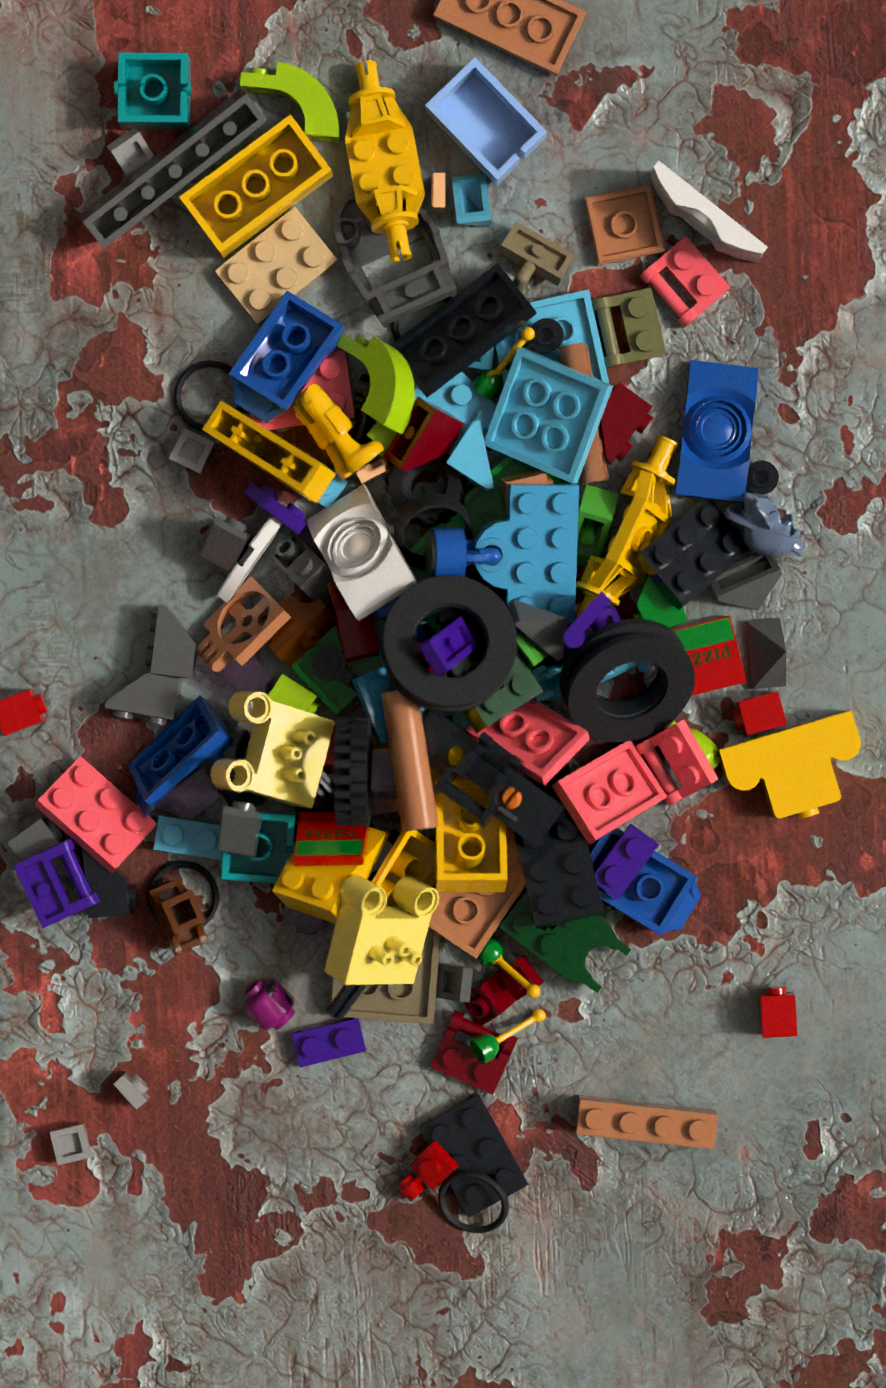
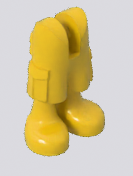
M311 384L292 403L296 417L303 425H306L319 448L326 450L334 465L335 472L342 481L385 449L378 441L359 444L347 433L353 427L352 422L317 384Z

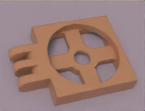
M251 576L228 602L221 605L203 623L210 634L197 646L196 653L214 672L221 671L233 658L243 666L291 616ZM252 595H261L263 597L252 609L246 610L242 606ZM268 612L267 619L264 625L261 626L262 617ZM233 616L236 619L235 626L223 636L221 634V626ZM247 617H252L251 624L243 627V621ZM243 636H252L244 642L237 643Z

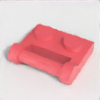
M687 236L639 276L645 284L649 282L679 317L677 321L683 328L687 327L731 288ZM665 268L697 303L691 309L687 307L659 274Z
M684 719L635 746L639 754H643L667 795L665 801L668 806L718 780L717 775ZM656 746H659L681 784L680 788L676 786L655 749Z

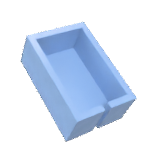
M476 57L425 105L427 115L496 186L519 166L520 158L518 156L525 160L547 137V131Z

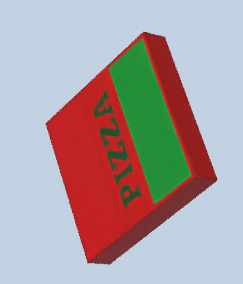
M730 615L673 630L681 640L694 667L695 684L691 696L747 682Z
M300 812L293 854L294 866L364 865L369 826H337L335 812Z

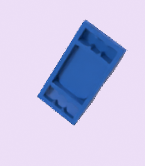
M690 360L675 496L744 503L750 461L752 426L756 406L758 368Z

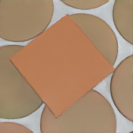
M652 184L584 198L597 266L665 253Z

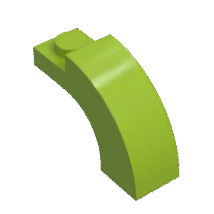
M277 62L276 75H270V70L263 68H250L249 73L241 72L240 88L244 92L277 95L294 102L304 115V133L309 140L340 143V128L333 101L325 88L311 74L294 65Z
M343 333L337 346L362 361L370 376L369 394L361 411L403 435L411 418L415 397L413 375L407 361L398 350L375 336L369 341L358 335L357 339L354 340Z

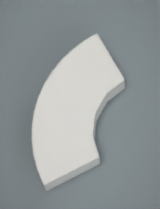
M274 516L268 519L249 544V548L241 560L235 564L217 592L218 597L228 602L240 588L283 524Z

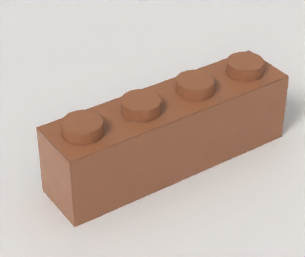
M579 1095L575 1131L576 1134L714 1149L718 1114L713 1109Z

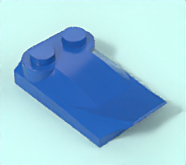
M286 291L229 372L234 390V403L264 423H268L276 416L287 412L327 355L333 353L338 348L337 343L345 331L344 325L291 292Z
M201 695L127 764L135 780L134 797L144 818L151 813L182 779L192 773L206 760L216 762L223 759L225 750L233 742L232 735L223 718Z
M616 828L594 841L589 849L594 871L621 836L622 830ZM656 851L653 852L618 900L598 886L600 898L661 936L668 931L681 930L702 896L697 887V876Z

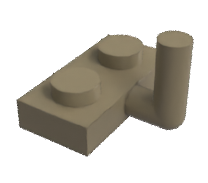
M517 221L498 251L501 255L521 265L513 280L521 293H523L533 273L558 286L575 257V254Z

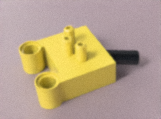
M239 691L235 693L229 701L228 709L230 715L238 722L254 723L247 754L244 760L225 758L217 760L213 764L210 774L213 784L219 789L246 791L304 808H313L315 796L317 795L331 812H335V784L323 771L335 721L271 701L268 695L263 692ZM250 700L253 703L251 714L248 713L247 709ZM234 768L235 778L231 782L229 775L231 769Z
M353 875L346 879L340 891L342 902L324 969L325 973L344 985L328 1006L327 1013L336 1020H342L367 984H414L418 965L422 961L421 953L431 915L439 903V894L436 889L413 876H404L397 882L393 891V897L397 906H385L387 895L383 888L360 875Z

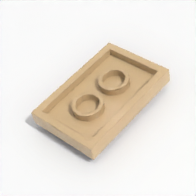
M294 207L217 268L215 272L259 326L269 317L286 291L296 296L334 266L338 259L298 209Z

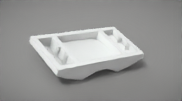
M659 160L654 165L650 180L657 195L671 215L682 217L696 231L711 240L716 251L755 263L759 261L768 248L764 243Z
M362 484L335 501L328 508H324L306 520L313 540L331 570L334 582L358 621L417 584L365 484Z

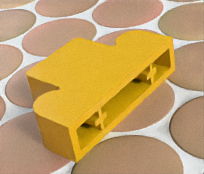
M220 401L202 429L266 474L316 504L336 475L319 461L223 401Z
M847 710L718 749V756L721 759L720 763L725 779L730 786L742 791L750 790L761 779L772 816L784 818L798 813L799 818L802 819L819 814L818 807L837 802L841 799V793L830 759L845 761L854 758L860 750L861 742L852 710Z

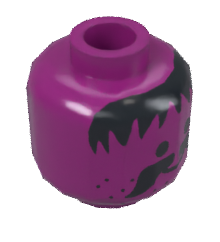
M268 979L263 983L260 980H256L244 993L248 997L244 1004V1011L265 1030L271 1028L278 1030L282 1028L295 1013L293 1009L294 997L275 979Z

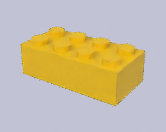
M290 114L179 198L224 258L331 179L333 173Z

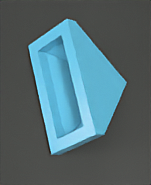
M475 174L452 177L457 224L491 227V211L486 175Z
M480 420L471 423L446 463L481 490L489 492L494 489Z

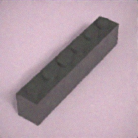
M239 89L83 211L78 217L103 249H105L266 123V118L248 94Z

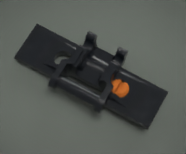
M430 710L423 720L429 766L441 775L433 791L438 795L444 794L477 819V825L481 828H484L495 816L533 846L537 847L565 807L520 773L524 761L508 752L487 733L482 732L478 740L474 739L440 712ZM455 746L463 748L466 753L457 766L452 765L448 759L449 751ZM458 775L468 778L485 791V795L491 799L490 804L485 809L451 782Z

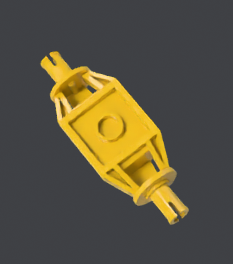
M372 60L366 61L368 75H366L362 61L355 65L360 91L348 98V105L351 110L345 135L356 204L358 209L371 223V231L376 234L386 235L390 261L400 262L398 248L401 249L403 260L406 261L412 257L407 231L418 224V212L425 197L414 131L411 123L395 101L396 95L394 90L380 87L377 63ZM404 200H406V211H403ZM376 206H378V207H379V210H380V213H381V216H380V215H379V212H378V209H377V207H376Z
M658 435L657 442L647 463L632 461L630 467L633 470L620 492L632 502L623 513V522L617 535L609 543L606 558L603 559L591 555L581 582L576 581V588L583 591L585 597L575 616V620L601 591L612 600L610 604L618 606L620 603L619 597L645 581L648 574L634 557L664 533L673 521L669 486H674L676 480L668 475L666 469L675 449L679 445L675 441ZM616 576H620V578L607 587Z

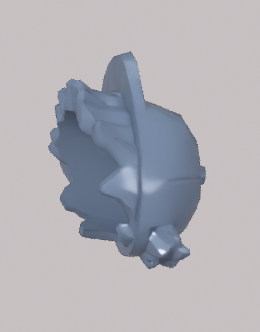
M748 492L744 494V509L728 507L725 510L724 514L726 517L742 525L744 544L749 549L757 552L758 556L775 558L787 555L790 552L797 556H802V549L806 546L801 542L802 536L799 529L794 528L793 514H788L782 518L777 506L773 504L772 499L769 497Z

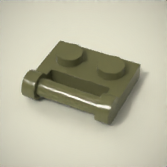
M652 288L602 297L591 301L593 311H597L607 356L604 357L606 368L666 356ZM620 307L629 348L627 353L620 354L610 308Z

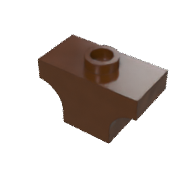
M290 594L279 604L291 618L273 635L268 646L289 668L309 649L315 647L319 640L336 625L334 613L319 598L311 603H301Z
M180 878L146 893L174 956L208 941L203 926L206 919L193 890L188 891Z

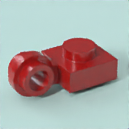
M435 1140L409 1165L418 1177L416 1178L411 1173L397 1186L401 1191L399 1195L403 1199L407 1197L412 1202L426 1189L422 1184L423 1181L433 1191L459 1165Z

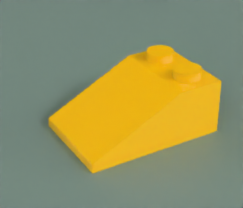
M454 780L451 782L485 809L490 804L491 799L485 795V791L471 780ZM435 793L439 827H435L436 891L438 893L505 892L507 884L506 825L493 816L490 822L484 828H481L477 825L478 820L444 794L438 795Z
M369 827L364 865L294 866L292 854L287 860L272 891L286 907L336 924L342 902L340 891L343 883L353 875H360L367 880L369 879L389 834Z

